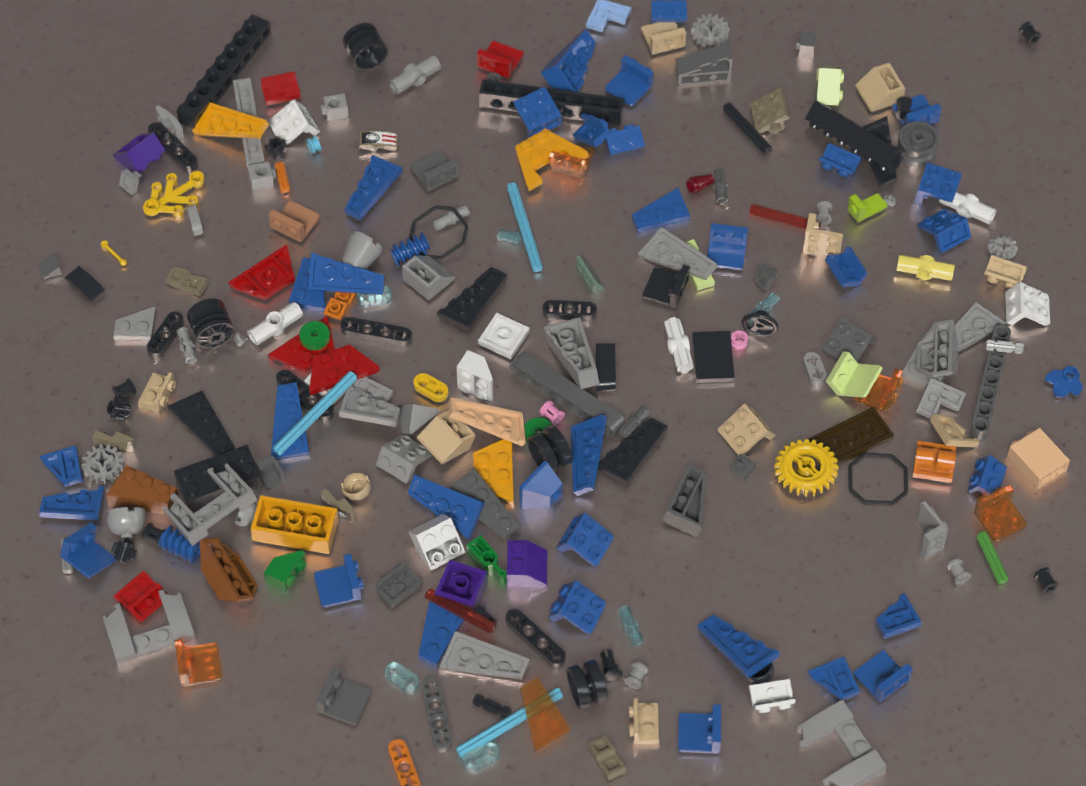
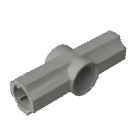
M435 55L428 57L418 64L411 63L404 69L403 73L389 80V85L395 94L401 93L412 85L420 86L429 75L441 69V64Z

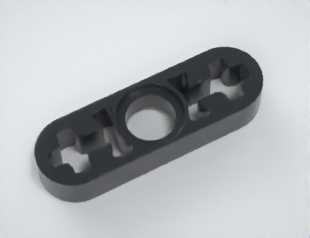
M548 300L543 304V316L547 319L571 320L580 317L581 321H591L597 316V306L593 302ZM571 307L575 311L573 313H566L564 310Z
M174 311L169 313L148 342L147 352L151 358L157 359L162 357L178 335L177 330L184 326L183 315L180 312ZM163 332L170 333V336L167 338H162L160 335Z

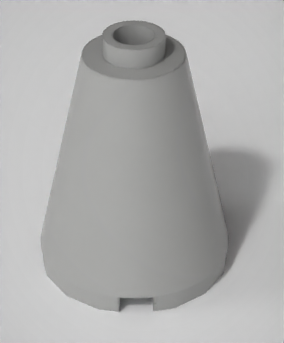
M352 231L349 235L341 263L366 270L383 253V248L379 243L377 245L373 244V239L366 234L358 231L353 233Z

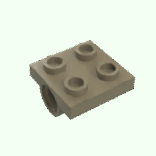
M781 87L750 103L755 129L760 134L767 130L772 133L779 132L785 127L784 121L790 119L785 93Z

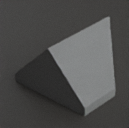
M416 404L398 405L400 408L399 417L402 433L404 435L414 433L439 413V409Z

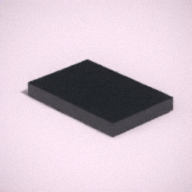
M730 331L692 332L696 383L734 382Z

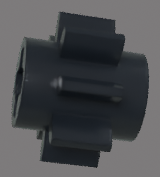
M279 137L269 139V144H265L267 156H272L274 160L284 158V152H288L286 141L279 139Z
M114 397V401L108 402L107 413L111 415L110 419L123 421L124 417L130 415L131 406L127 403V399Z
M121 538L120 542H114L111 549L114 552V558L124 563H128L131 558L135 559L138 551L134 547L135 543Z

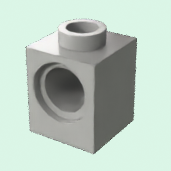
M344 93L323 97L324 104L321 105L322 115H326L327 122L349 118Z
M269 161L247 166L253 191L274 187L273 179H276L274 168H270Z

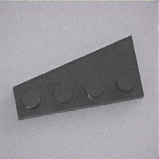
M474 468L449 487L452 490L484 502L478 520L503 539L507 540L521 528Z

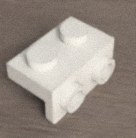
M790 679L748 686L752 709L758 710L759 713L771 712L770 707L776 706L779 707V710L791 708V704L796 703L795 699H793Z

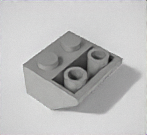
M414 256L402 266L403 280L427 300H431L455 280L453 274L430 256Z

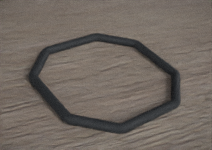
M434 206L412 222L409 234L412 242L416 223L436 209L453 211L464 225L461 243L442 256L427 255L433 259H444L465 243L468 225L454 207Z
M863 453L848 466L849 491L864 504L894 505L908 493V468L892 454ZM864 457L892 458L904 469V492L893 501L865 500L852 489V467Z

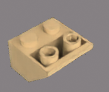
M890 63L872 68L855 84L857 91L870 112L892 106L899 97H904L905 87Z
M449 410L436 416L418 435L417 439L441 464H444L470 450L476 435L465 423L449 417Z

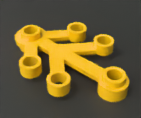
M200 171L192 172L188 182L173 190L178 179L175 173H169L166 176L167 184L164 196L159 200L158 196L163 192L162 184L159 182L153 183L151 185V198L146 200L143 205L144 213L148 216H155L160 212L173 213L175 217L183 216L184 210L181 205L166 206L165 204L168 202L188 204V206L196 204L197 207L199 205L198 197L194 195L189 197L180 195L193 187H201L205 182L204 174Z

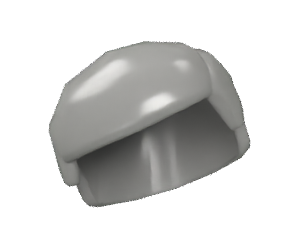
M254 502L243 511L239 510L235 518V524L240 527L249 526L253 522L257 503Z

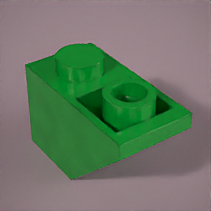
M301 550L274 557L264 571L265 582L286 592L289 587L295 584L298 573L302 572L307 565L305 552Z

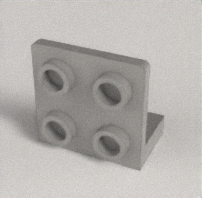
M923 501L920 504L917 523L925 532L920 555L926 560L944 549L948 526L944 520H941L936 515L934 508Z

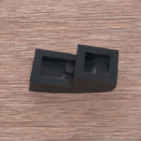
M80 266L65 276L67 282L76 291H80L90 303L105 292V289Z

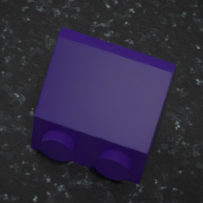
M154 132L139 134L115 152L113 156L131 172H142L148 167L147 164L149 162H155L162 157L161 153L165 149Z
M508 540L507 587H547V550L528 540Z
M449 559L435 595L473 607L481 599L488 583L487 571Z

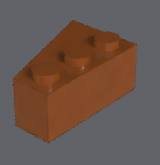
M126 465L106 494L109 507L112 508L120 506L133 510L134 507L144 508L146 512L165 514L162 508L166 507L170 510L174 504V501L170 498L171 495L175 493L179 497L177 487Z

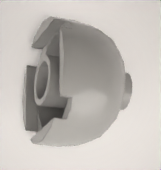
M128 507L108 510L106 512L107 526L113 534L119 535L124 539H132L133 535L140 533L144 528L146 510L139 507H134V510H129Z

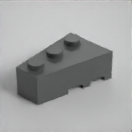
M730 43L676 58L675 73L678 86L731 81L733 57Z
M689 464L687 465L666 509L662 522L694 537H698L702 529L706 472Z

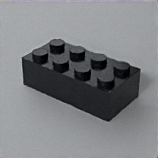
M248 445L174 471L180 494L185 505L192 513L200 510L224 493L208 474L207 470L209 468H213L216 474L226 471L225 464H228L253 491L263 487L261 474Z

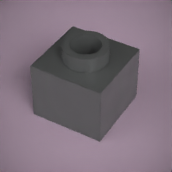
M801 32L800 39L796 40V50H799V57L813 58L815 33Z

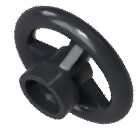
M763 310L747 314L741 320L742 327L747 332L757 336H771L779 328L777 321L769 316L768 312ZM750 319L754 321V325L751 327L747 324V321ZM764 328H765V329H770V330H768V331H760V330H758V329H764Z

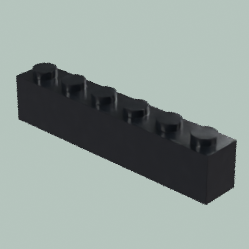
M817 100L814 101L805 117L810 122L809 126L816 130L821 128L824 130V135L831 139L834 136L837 138L836 142L844 147L849 145L851 147L850 151L855 154H864L865 160L872 164L877 162L879 164L878 167L885 172H888V170L896 172L906 154L904 151Z

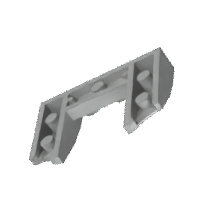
M225 464L226 471L215 474L213 468L207 470L208 474L224 493L193 514L175 493L170 497L174 501L170 510L166 507L162 508L164 513L192 546L209 535L206 529L233 510L238 508L240 511H243L257 501L253 490L228 464Z
M165 590L158 591L169 625L130 637L120 603L114 606L115 611L108 617L105 615L102 617L117 664L195 640L194 631L180 592L177 595L165 594Z
M843 700L814 715L797 728V731H803V740L799 741L800 749L835 732L853 762L823 779L822 783L824 786H828L830 783L836 786H860L884 774L886 771V764L876 749L873 750L853 721L854 716Z

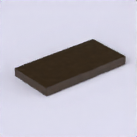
M872 407L808 438L809 442L816 440V444L822 442L823 448L826 446L830 447L829 452L835 453L834 458L838 460L837 465L840 466L894 439V434L875 408Z

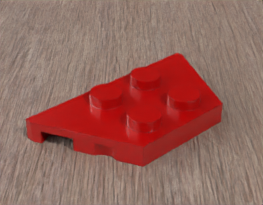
M288 246L281 247L229 281V287L266 301L295 282Z
M325 316L319 320V322L324 323L329 328L330 341L327 346L320 350L306 349L302 346L298 334L269 353L268 359L283 362L284 366L295 368L303 373L310 371L314 356L335 349L328 317Z
M350 344L316 355L313 358L309 386L310 395L332 389L349 371H352L357 376L356 380L379 373L380 368Z

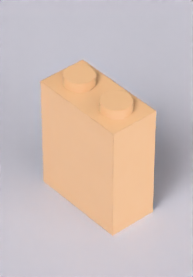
M1041 428L1034 432H1028L1019 441H1013L1009 446L1007 455L1036 489L1066 472L1070 460Z

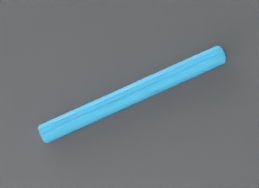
M515 182L508 183L507 190L534 272H541L543 266L518 186Z
M349 371L273 446L274 452L282 455L356 381L357 376L352 371Z
M558 687L552 689L456 747L457 754L463 758L563 697L561 690Z

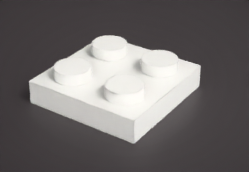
M496 313L478 339V344L512 359L529 334L530 328Z

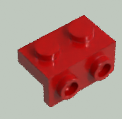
M295 71L260 79L266 106L292 101L293 99H301Z

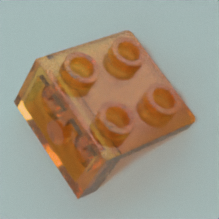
M183 639L174 640L182 687L222 680L217 643L188 647L184 646Z

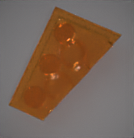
M538 677L520 688L534 750L537 752L571 729Z

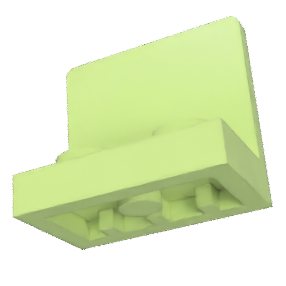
M842 352L826 382L837 396L866 397L883 368L881 365L858 364L849 352Z

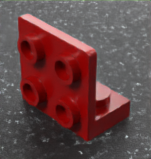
M492 41L487 50L479 49L477 52V67L492 73H498L500 76L509 79L522 59L524 52Z

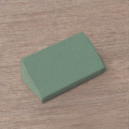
M578 255L576 257V268L591 292L595 294L604 290V285L590 263Z

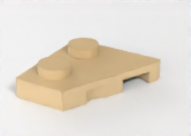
M932 415L930 421L946 446L975 448L978 446L979 440L977 438L970 439L965 434L967 430L957 424L949 415Z

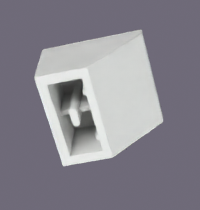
M467 350L457 366L458 388L464 393L473 394L481 400H487L492 403L493 378L485 357Z
M444 514L409 531L416 550L431 571L449 562V559L453 560L466 553L452 519Z

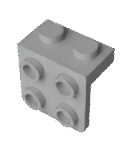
M400 435L382 446L376 465L408 484L412 480L416 466L429 459L432 454L424 445L415 442L411 437Z

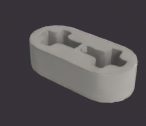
M196 204L186 206L194 236L203 235Z
M815 352L806 353L803 358L804 370L809 382L813 386L820 387L825 384L827 377L822 360ZM815 372H817L818 377H821V379L815 377Z

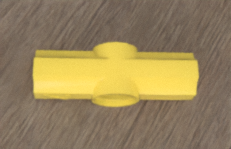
M899 254L896 271L916 274L922 280H929L934 277L952 281L955 264L935 261L929 255H922L917 258Z

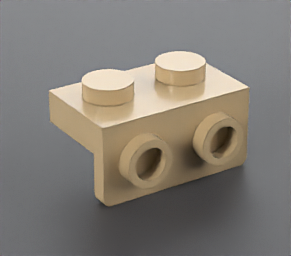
M991 255L987 269L984 272V277L990 283L997 284V282L1005 284L1004 287L1010 289L1023 281L1027 267Z

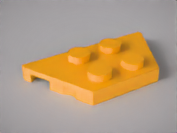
M502 439L473 453L474 469L497 497L507 500L508 504H514L512 442Z

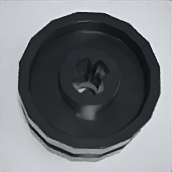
M551 425L542 431V435L536 433L527 439L529 452L538 467L546 461L552 470L556 472L558 466L563 468L573 462L568 442L556 426Z
M595 659L584 662L582 669L579 665L566 668L569 688L579 710L590 708L592 700L596 705L608 702V691L604 676Z

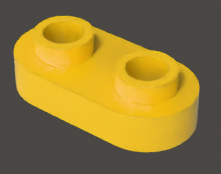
M426 373L415 376L413 383L414 389L435 402H443L448 398L449 393L446 384Z

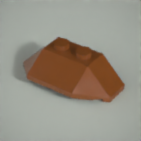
M218 537L201 539V571L218 599L232 602L253 600L258 585L241 557L229 546L221 543L222 541Z

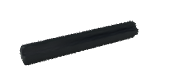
M728 102L723 106V111L763 154L766 155L772 151V146L732 103Z

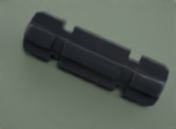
M476 694L473 698V705L477 707L482 706V709L495 715L500 714L502 718L511 715L512 709L508 706H501V703L490 698L485 699L481 694Z

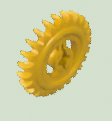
M798 439L797 444L792 441L790 442V447L788 445L783 446V450H780L778 452L779 456L775 458V476L780 475L778 482L784 481L783 488L790 485V493L796 488L797 496H799L802 490L805 497H807L808 491H811L813 496H815L816 489L822 494L823 486L829 490V482L834 484V478L838 476L836 471H838L839 466L837 465L838 460L834 458L835 453L829 452L830 447L828 446L823 448L822 442L816 444V440L809 442L808 439H805L802 442ZM808 456H812L819 461L820 471L815 469L814 459ZM794 461L798 464L797 474L792 468Z

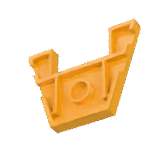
M547 129L538 132L515 146L528 191L543 184L542 178L536 173V170L558 157L566 154L575 165L589 157L585 149Z

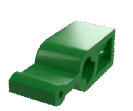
M480 535L466 544L467 555L477 567L487 571V575H494L499 585L505 586L507 584L506 571L498 566V555L487 541Z

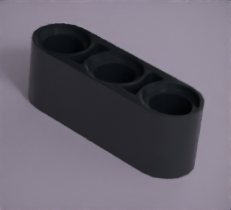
M596 343V368L600 384L596 385V392H616L615 343Z

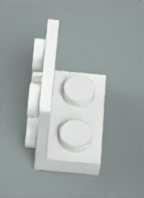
M295 99L268 121L275 136L285 140L286 146L303 131L309 132L314 136L320 132L306 106Z

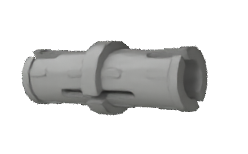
M465 204L456 209L462 218L470 215ZM448 211L442 217L433 220L432 223L435 229L440 231L451 224H456L459 219L453 211Z
M181 327L177 330L180 350L183 352L185 363L194 364L197 361L194 352V341L190 338L189 329Z

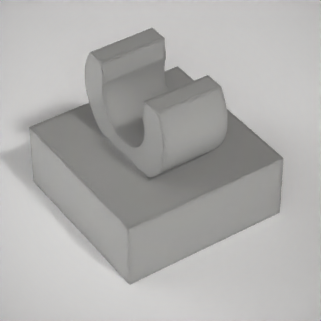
M125 169L121 171L119 185L130 195L137 193L138 185H140L139 178L142 175L137 171L132 173Z

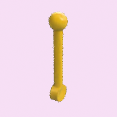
M104 240L101 242V247L104 249L106 248L115 258H117L120 261L121 266H125L127 264V261L125 259H122L113 249L109 247L107 241Z

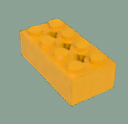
M260 495L251 525L252 540L330 554L339 522L338 509Z

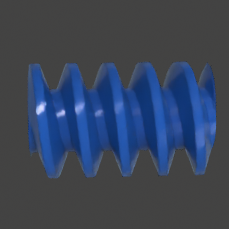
M421 232L420 239L414 235L413 242L410 238H407L406 244L400 241L398 247L394 243L392 245L393 250L390 247L389 250L395 264L400 267L401 260L406 264L407 258L412 259L413 255L420 256V252L427 256V250H430L424 233Z
M168 526L162 533L158 546L172 554L175 553L176 556L182 557L184 560H189L192 564L200 558V541L192 546L182 534L179 536L180 531L178 529H175L173 532V526Z

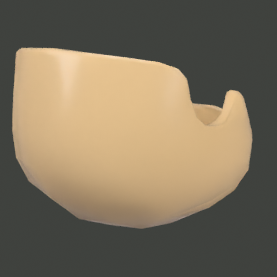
M352 473L346 476L341 483L342 493L352 501H360L366 498L371 490L368 476L362 473Z

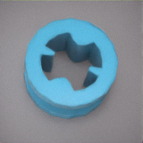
M313 136L312 139H306L307 146L312 154L316 150L321 151V145L316 136Z

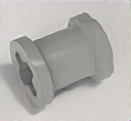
M820 201L817 203L816 209L818 214L816 215V222H819L820 225H828L832 222L830 213L833 205L831 202Z
M961 558L954 559L947 564V570L951 571L956 585L963 584L971 578V574L964 568Z
M633 662L629 675L624 679L625 684L630 688L640 689L642 686L641 681L649 671L648 668L642 663Z

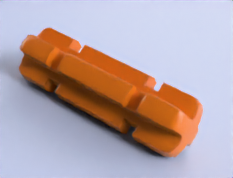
M282 161L276 162L275 169L280 192L282 194L289 193L290 186L285 164Z

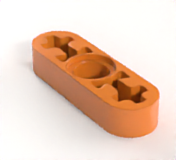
M400 739L391 741L388 746V752L400 786H408L406 778L409 777L412 785L420 786V781L406 743ZM395 747L401 749V758H398ZM406 763L410 766V769L407 772H401L398 767Z

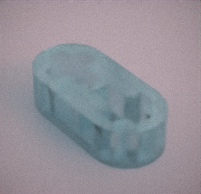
M384 286L386 297H382V295L357 294V303L364 308L389 304L392 300V290L388 286Z
M396 662L389 663L386 666L385 677L388 682L407 694H413L418 691L420 683L416 674ZM396 670H398V675H391L390 671L395 672ZM414 681V686L411 684L407 686V682Z
M486 743L467 752L463 756V768L467 772L474 773L496 763L500 758L499 747L494 743ZM490 750L491 752H494V756L491 757L490 754L487 755V751ZM472 759L475 761V765L469 763L468 760Z

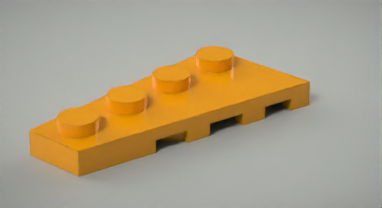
M210 103L192 132L195 135L260 139L269 123L267 120Z

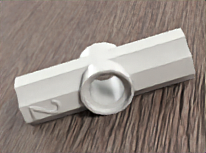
M956 192L952 203L941 199L939 201L956 209L957 213L966 218L974 217L987 224H991L996 214V209L980 203L973 194L962 195Z
M292 302L278 312H270L266 320L247 331L251 341L255 345H259L271 336L281 335L285 327L303 316L300 306L296 302Z
M671 317L664 321L669 353L673 355L677 372L687 373L693 369L689 340L687 335H684L680 319Z

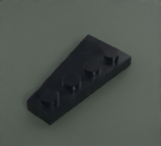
M887 116L862 126L892 144ZM868 161L881 189L898 182L896 172L891 170L885 172L878 167L879 164L877 162L872 164Z
M490 267L474 281L473 285L469 288L466 287L461 295L449 301L444 309L441 308L437 312V317L470 332L507 280V274Z
M203 391L168 405V410L175 414L178 420L183 425L185 424L191 430V433L198 437L214 456L235 449Z
M651 417L637 428L633 435L628 439L625 438L617 448L611 449L601 461L599 460L598 471L628 485L664 436L668 426Z

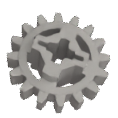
M709 13L708 17L703 14L702 19L697 17L696 22L692 23V39H697V44L703 43V47L709 45L712 48V45L718 46L719 43L724 44L725 40H728L730 28L728 27V22H724L723 17L718 19L717 14L712 17L711 13Z
M100 444L98 449L93 446L92 452L86 451L87 457L82 458L83 463L81 465L85 477L88 476L90 482L95 479L96 484L103 481L105 485L107 480L114 482L113 477H119L120 472L123 471L125 461L122 452H118L117 447L111 449L110 444H108L106 448H103V445Z

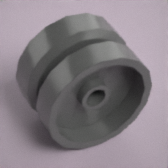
M919 121L910 122L903 126L900 130L897 148L906 153L901 161L902 164L911 168H924L927 162L932 163L934 161L939 137L933 126Z

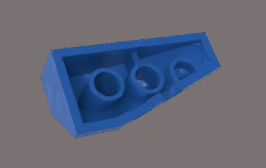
M584 29L541 71L550 87L578 92L582 87L584 73L588 70L587 63L592 57L596 44L587 29Z

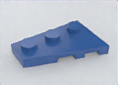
M99 486L97 490L87 491V489L79 490L80 493L71 495L62 493L42 497L39 515L44 518L99 521L105 486Z

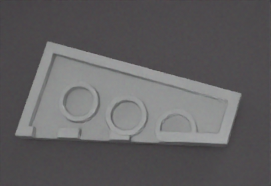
M662 227L638 252L640 258L681 271L683 265L689 266L690 275L706 280L718 267L714 261Z
M455 631L439 668L440 670L523 680L530 664V659Z

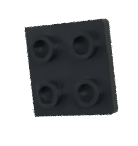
M683 265L681 271L676 273L654 267L643 291L642 298L677 308L689 281L690 267Z

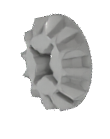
M1004 234L1002 236L995 235L988 243L990 255L1009 260L1017 253L1016 241H1013L1011 236L1005 237ZM1002 243H1003L1004 246H1005L1004 251H1002V249H1001V244H1002Z

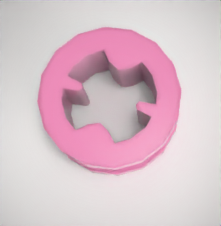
M737 330L731 335V345L735 349H744L748 343V335L744 331Z

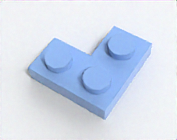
M597 0L587 20L586 28L603 32L608 20L626 24L631 13V7L607 0Z

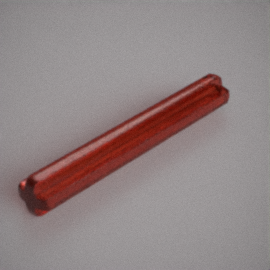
M752 204L749 212L751 215L804 229L807 228L808 218ZM816 221L819 222L818 230H820L821 222Z
M432 588L426 591L425 599L487 633L494 632L496 624L456 601L435 595V590Z

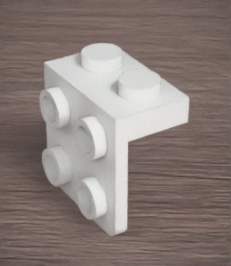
M1022 282L1017 283L1005 292L1006 323L1013 325L1023 317H1026L1044 326L1050 324L1049 296L1046 293Z

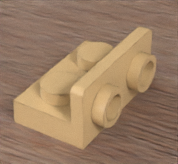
M169 372L167 376L152 373L138 401V407L160 413L162 408L167 405L170 392H173L176 386L173 373Z
M633 698V705H629V718H633V724H630V736H634V744H659L658 703H638V698Z

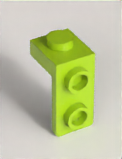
M878 193L863 201L854 194L849 197L847 210L857 222H860L886 209L888 204Z

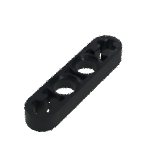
M155 122L148 126V133L154 131V134L165 149L164 152L184 171L193 172L198 168L197 157L161 123ZM169 139L172 141L170 144H163L164 140ZM177 150L183 151V153L180 155L174 154V152Z
M346 317L340 322L341 332L346 336L397 346H408L412 342V332L406 327L354 317ZM365 327L372 328V331L369 333H365L362 331V329ZM387 330L390 332V335L382 336L380 333Z
M284 369L277 373V385L297 382V387L304 389L299 393L300 404L308 411L323 398L318 393L310 395L309 386L291 371ZM309 398L317 400L314 404H308L306 401ZM331 405L318 419L323 422L332 420L334 417L333 406Z
M511 609L506 613L505 620L508 628L553 668H561L565 664V651L523 612L518 609ZM511 617H518V622L516 620L511 621ZM524 629H533V635L526 636L523 633ZM545 641L548 643V646L545 649H541L537 646V643ZM553 655L556 657L560 655V660H553Z

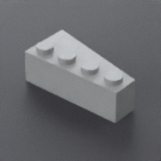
M580 317L544 326L546 343L580 389L600 385L597 368Z

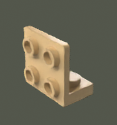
M658 22L641 27L652 55L685 47L686 31L684 28L678 29L676 22Z
M809 213L803 253L826 257L831 254H840L843 234L818 230L817 214Z
M745 403L718 428L719 433L738 456L747 453L761 438L765 437L772 440L776 436L755 409Z

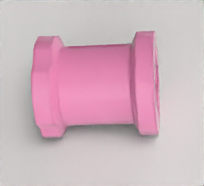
M547 401L540 409V414L550 419L554 426L559 424L565 417V412L559 411L552 401Z

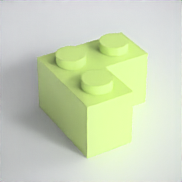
M817 65L816 100L825 105H839V101H842L843 90H840V83H843L844 72L841 71L839 66Z

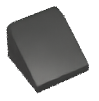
M55 253L39 263L44 280L62 275Z

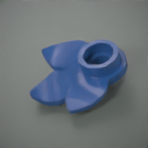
M1067 366L1063 370H1052L1045 377L1046 382L1054 385L1053 394L1058 398L1065 397L1069 393L1078 396L1083 388L1082 383L1079 381L1080 374L1077 368L1073 366Z

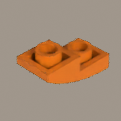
M336 292L334 297L330 298L323 314L341 321L353 304L357 294Z

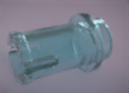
M499 229L497 240L512 243L513 246L520 244L522 234H519L518 231L511 232Z

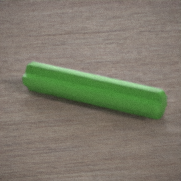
M979 532L977 540L999 584L1007 583L1009 577L987 532Z

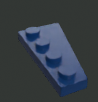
M372 155L371 163L365 168L362 180H359L356 192H353L344 209L346 215L361 220L403 172L402 167Z
M297 382L277 385L271 455L274 456L276 461L309 455L305 432L282 455L276 454L273 450V446L303 417Z
M711 615L697 625L698 631L747 678L780 657L779 651L766 647L765 643L750 638L749 634L734 629L733 625L715 615Z

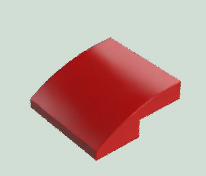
M143 570L113 596V599L120 603V606L134 619L142 623L163 605L158 591L164 589L159 583H155Z

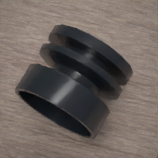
M371 23L357 24L350 28L343 37V45L357 69L370 70L376 68L388 55L385 43L375 26Z
M211 298L199 301L187 313L188 322L200 347L215 348L221 346L234 335V326L228 317L225 304L219 299Z

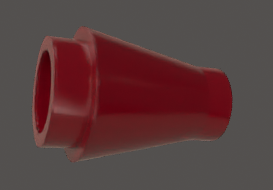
M710 173L707 175L691 176L686 181V187L690 193L698 194L713 184L714 178Z

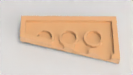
M450 398L448 402L449 417L522 447L525 444L522 412Z

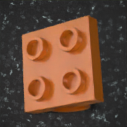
M918 441L913 477L952 483L956 460V446Z

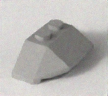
M953 319L934 322L931 329L918 342L917 373L936 378L958 374V344Z

